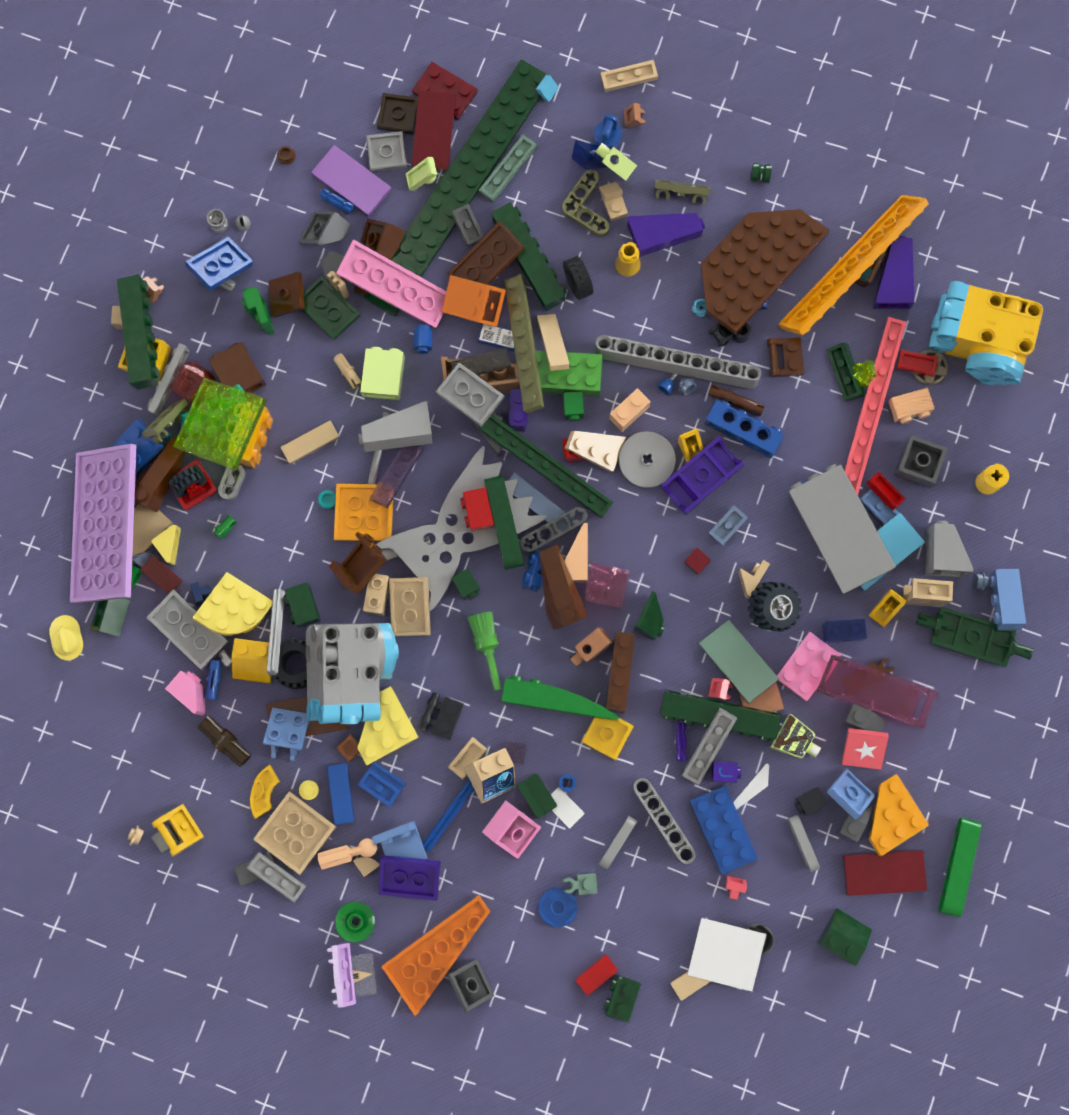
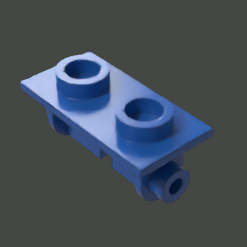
M533 551L530 554L527 562L529 564L527 572L522 577V588H530V590L535 592L540 589L542 575L538 574V571H541L539 554L541 551Z

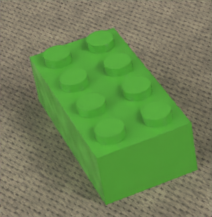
M536 351L542 394L563 395L565 392H582L583 396L600 397L602 354L566 352L569 360V369L550 371L545 351Z

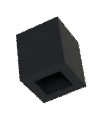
M818 787L796 797L797 803L794 804L799 814L803 813L804 816H808L828 805Z

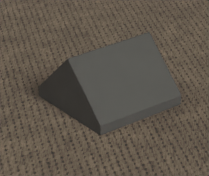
M477 959L447 975L465 1013L494 996Z

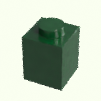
M468 568L452 577V581L464 600L467 598L472 600L479 595L478 592L481 589Z

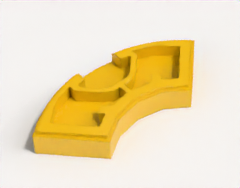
M271 765L265 767L258 774L251 790L250 806L255 819L273 809L271 793L280 780Z

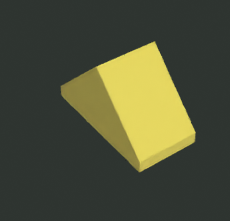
M171 525L151 540L165 561L174 566L181 528L177 525Z

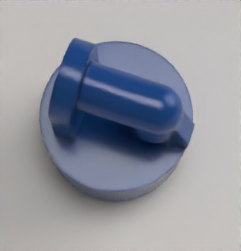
M606 114L603 121L594 130V144L597 149L602 143L609 149L612 147L618 149L621 144L622 130L618 125V119L613 115Z

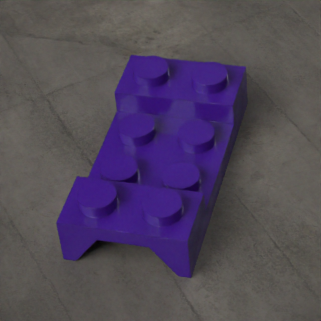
M718 436L661 484V489L686 516L721 484L743 468L744 463L734 457L726 448L722 438Z

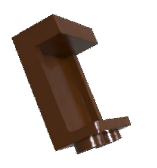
M242 342L232 344L228 350L214 354L209 360L226 391L239 384L247 396L266 385Z
M357 532L355 535L360 540L342 564L333 560L329 567L345 589L359 594L387 559L382 554L383 550L374 544L375 540L367 533Z

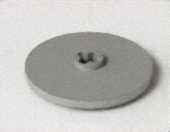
M645 431L632 435L624 442L619 453V466L622 474L630 483L638 487L653 488L663 484L671 476L675 468L676 457L674 449L670 442L658 433ZM649 455L652 463L648 462L645 464L643 456L647 457Z

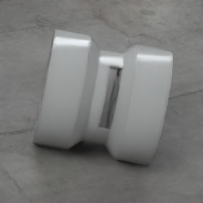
M213 209L207 214V222L214 232L223 233L228 229V220L221 210Z

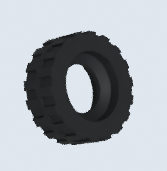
M575 256L564 261V273L575 297L581 300L592 295L594 292L592 281L581 258Z

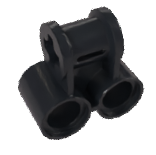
M719 323L709 331V334L713 335L719 343V348H722L732 339L737 343L746 342L750 335L751 327L746 323L742 327L746 335H739L738 333L735 335Z

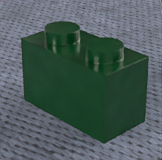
M306 582L285 589L286 595H284L286 605L291 608L292 613L289 616L292 624H296L297 627L301 628L321 621L310 584Z

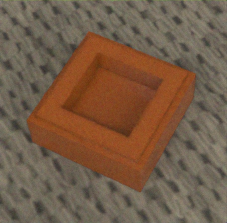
M351 734L336 747L348 762L360 753L358 750L359 743Z

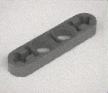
M576 507L525 535L520 541L521 548L526 552H533L585 523L588 519V512L582 507ZM576 511H579L580 513L583 512V520L580 521L579 519H576L572 521L573 523H575V525L572 526L571 521L569 520V518H567V516L570 515V518H573L577 515ZM562 519L568 523L567 529L563 531L559 530L557 526L558 521ZM543 529H549L551 532V537L548 540H544L541 537ZM537 533V538L542 543L539 544L538 541H536L532 544L533 548L525 547V544L527 543L526 539H535L536 537L534 536V534Z

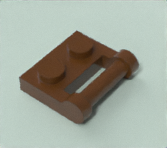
M801 337L767 339L771 361L770 377L803 376ZM777 346L782 347L784 369H779Z

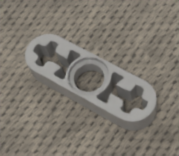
M798 815L788 818L789 826L808 870L811 873L820 869Z
M630 816L627 817L598 865L606 870L609 868L637 823V820Z

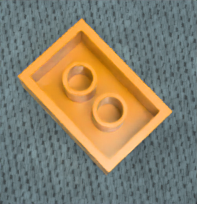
M244 401L227 456L233 463L255 469L256 464L259 465L262 454H260L261 448L265 447L267 442V436L265 435L267 429H270L273 423V418H271L272 416L267 407Z

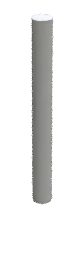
M383 412L382 418L390 415V413ZM382 450L374 451L367 484H375Z

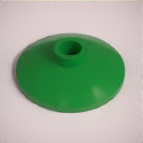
M362 902L345 904L336 915L335 925L337 932L343 939L349 942L365 940L371 935L375 927L373 911ZM354 918H358L360 920L359 925L353 924Z

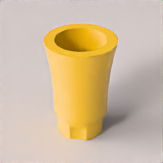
M632 242L622 245L619 255L615 260L617 272L629 277L635 275L641 267L639 250L636 244Z

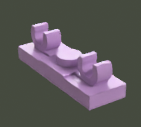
M350 943L331 946L332 948L327 949V952H332L333 959L328 960L329 963H333V977L336 989L331 991L337 994V1000H334L333 1004H338V1008L356 1004Z

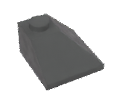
M315 211L299 243L321 246L340 241L347 235L350 223L335 211Z

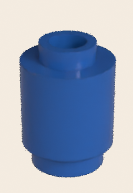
M417 325L416 330H414L413 349L419 354H427L428 351L432 350V331L428 325Z

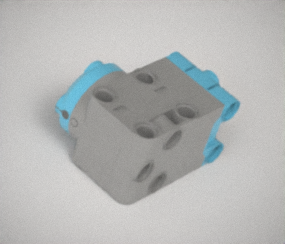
M390 623L313 624L307 628L308 721H319L320 724H358L360 721L380 720L379 680H390L392 678L396 660L399 656L398 645Z

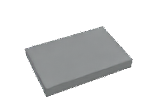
M461 363L456 365L436 390L438 396L480 427L483 426L505 398L502 393Z

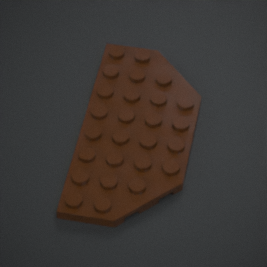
M801 209L748 213L701 262L706 314L736 335L824 240L830 230Z

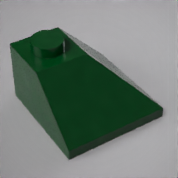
M652 591L634 631L655 640L657 636L661 637L665 627L662 626L664 619L656 592Z

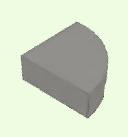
M223 649L218 653V657L222 659L221 661L226 667L232 668V658Z

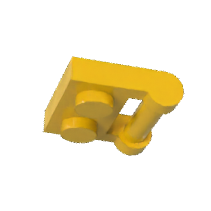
M184 804L152 822L153 827L158 829L170 848L169 852L172 857L204 837ZM167 821H169L182 842L178 846L164 825Z

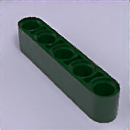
M501 475L484 479L504 568L508 570L524 566L504 477Z

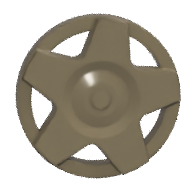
M934 350L920 352V354H933L935 357H938L935 376L941 377L934 381L935 376L924 375L925 380L920 378L917 373H912L913 376L924 385L938 384L945 378L948 371V363L944 355Z

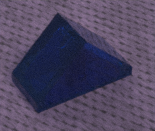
M575 140L572 159L585 170L607 167L602 163L604 158L596 153L598 145Z

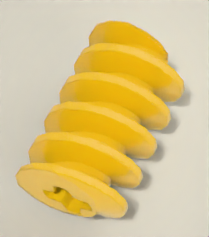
M1001 464L991 465L976 477V488L982 494H993L1006 485L1009 480V472Z

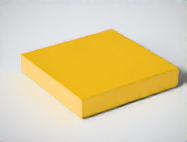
M594 717L581 742L616 761L634 726L620 718L618 721Z

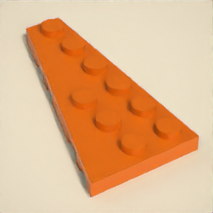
M480 895L381 966L415 1017L490 913V909Z

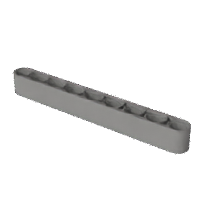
M606 335L599 336L595 343V354H602L603 360L673 374L677 373L678 375L747 389L755 388L761 377L759 367L736 361Z

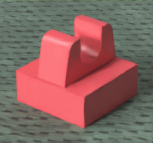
M712 678L708 697L724 700L730 699L731 696L727 695L728 688H733V685L729 683V680Z
M727 875L725 886L726 889L730 890L729 898L738 900L739 892L746 893L747 881L745 879Z

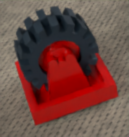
M198 459L177 471L176 475L169 482L172 491L185 511L190 510L218 492Z

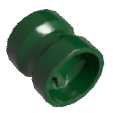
M753 163L751 181L757 182L761 180L763 183H769L772 165L766 164L762 166L759 163Z

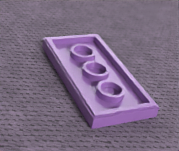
M335 145L311 172L314 177L346 201L352 203L368 217L392 190L388 184Z

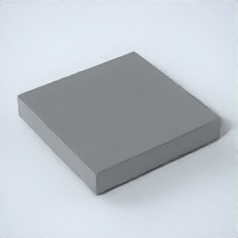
M403 131L366 136L371 172L407 168Z

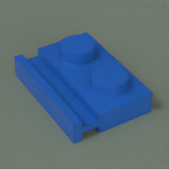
M374 761L358 785L388 807H391L404 786H406V783Z

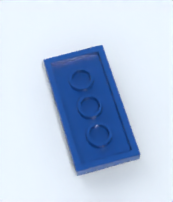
M726 785L689 801L722 875L758 859Z

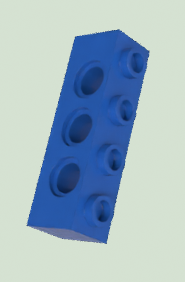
M716 400L704 424L772 459L784 437V434L781 433L782 431L774 426L769 427L765 425V422L759 418L753 419L747 416L748 414L741 409L736 410L730 407L731 405L726 401ZM729 415L733 421L728 423L723 417ZM747 424L750 430L743 431L740 425ZM764 433L767 439L760 440L757 434Z

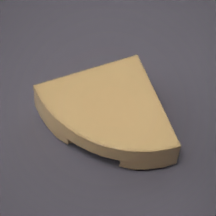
M360 857L353 860L364 877L380 866L378 861L369 857Z

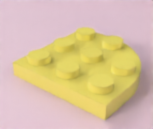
M226 572L195 613L193 620L220 635L232 636L234 634L247 633L264 620L272 609V600Z

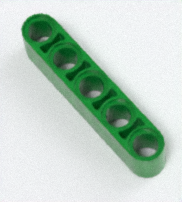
M960 817L958 820L939 903V913L960 918L963 913L981 832V822Z

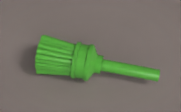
M485 612L470 616L468 621L475 637L473 639L476 645L475 650L482 652L483 656H486L494 691L501 690L493 656L495 653L494 649L499 645L496 638L497 634L494 631L493 613Z

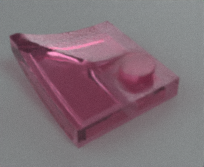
M591 563L584 601L622 608L630 571Z

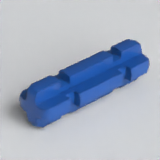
M323 189L320 193L322 200L328 201L340 210L343 209L347 214L352 213L354 209L352 203L346 202L345 199L334 193L331 194L327 189Z

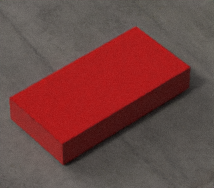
M900 350L896 369L934 377L938 357Z
M877 472L866 482L871 490L892 511L905 500L900 492L880 472Z
M605 954L579 975L575 981L588 996L619 970L607 954Z

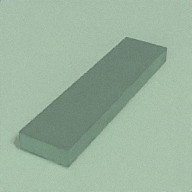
M522 135L480 187L479 193L494 203L536 150L537 144Z

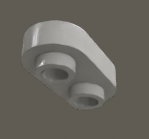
M232 463L228 465L222 477L218 493L225 500H233L239 493L246 475L245 469L240 464ZM235 471H239V475L237 477L233 476V473ZM231 488L232 492L230 494H226V490Z

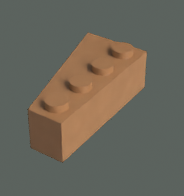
M441 356L443 381L456 365L461 363L500 393L511 392L512 389H520L517 364L486 363L481 360L466 361L461 358L456 360Z

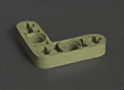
M587 170L564 200L562 212L567 218L592 234L604 237L609 232L608 221L584 206L599 183L598 173L595 170ZM592 176H594V181L591 180L588 184V187L585 186L588 181L587 177L591 178ZM577 190H584L586 195L579 198L575 193ZM573 200H574V201H575L574 206H573L574 211H573V210L567 211V206L570 207V206L572 205V203H573ZM582 214H589L591 219L588 222H583L580 217ZM603 224L605 230L601 229L598 231V226Z

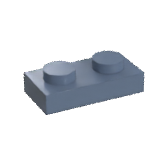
M733 505L708 535L723 547L748 517Z

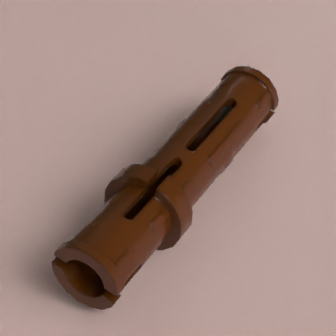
M712 384L708 393L709 396L726 401L758 416H761L765 405L733 393L730 389L726 390Z

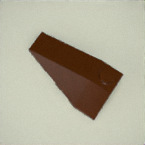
M367 219L361 242L364 243V246L391 260L403 240L405 230L387 222ZM355 285L354 292L363 295L369 293Z
M172 437L135 478V503L158 512L170 487V479H173V476L176 475L190 446L189 443Z
M558 545L539 552L546 614L553 630L566 627L587 617L586 609Z

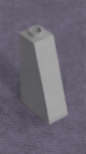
M427 401L361 426L362 434H358L359 443L364 445L365 452L432 444Z

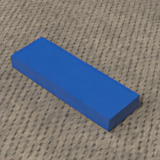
M348 764L327 766L334 824L355 822Z

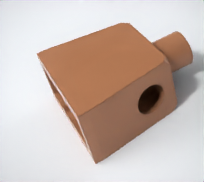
M598 627L575 646L577 651L569 658L575 666H578L584 660L590 662L614 642L603 628ZM588 645H590L592 648V651L590 653L586 652V647Z

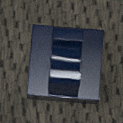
M198 582L190 584L196 606L202 605L203 598L208 597L211 593L209 585L199 587Z

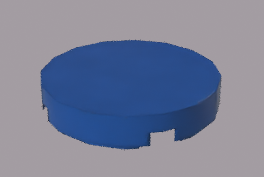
M562 887L548 889L539 900L538 910L540 917L546 924L552 927L567 926L574 920L577 914L578 905L576 898L572 893H564L563 890L565 888Z

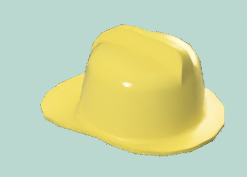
M62 615L57 617L49 628L53 651L60 659L73 660L83 650L80 626L77 620L71 616Z

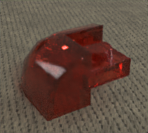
M192 360L186 363L180 369L181 374L170 389L197 408L214 399L217 393V381L209 370Z

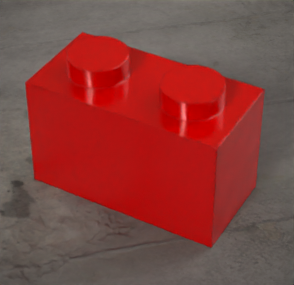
M486 487L463 492V498H460L462 509L467 511V516L464 517L466 528L470 527L471 532L493 528L494 523Z

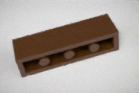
M615 633L606 709L612 712H626L635 634Z

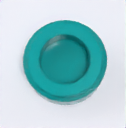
M330 490L321 492L318 496L319 505L325 510L335 508L336 494Z

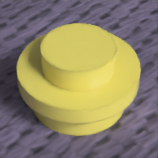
M311 780L304 781L299 787V794L305 800H312L319 793L318 785Z

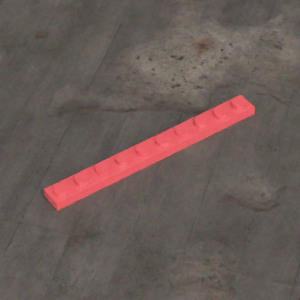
M888 317L886 320L844 469L857 495L907 323L892 317Z

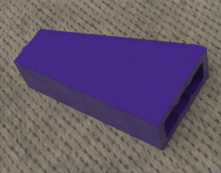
M697 213L627 217V226L632 240L639 250V257L702 237L703 229H705L702 218L699 219Z
M899 236L890 244L874 299L873 309H911L913 306L912 238Z

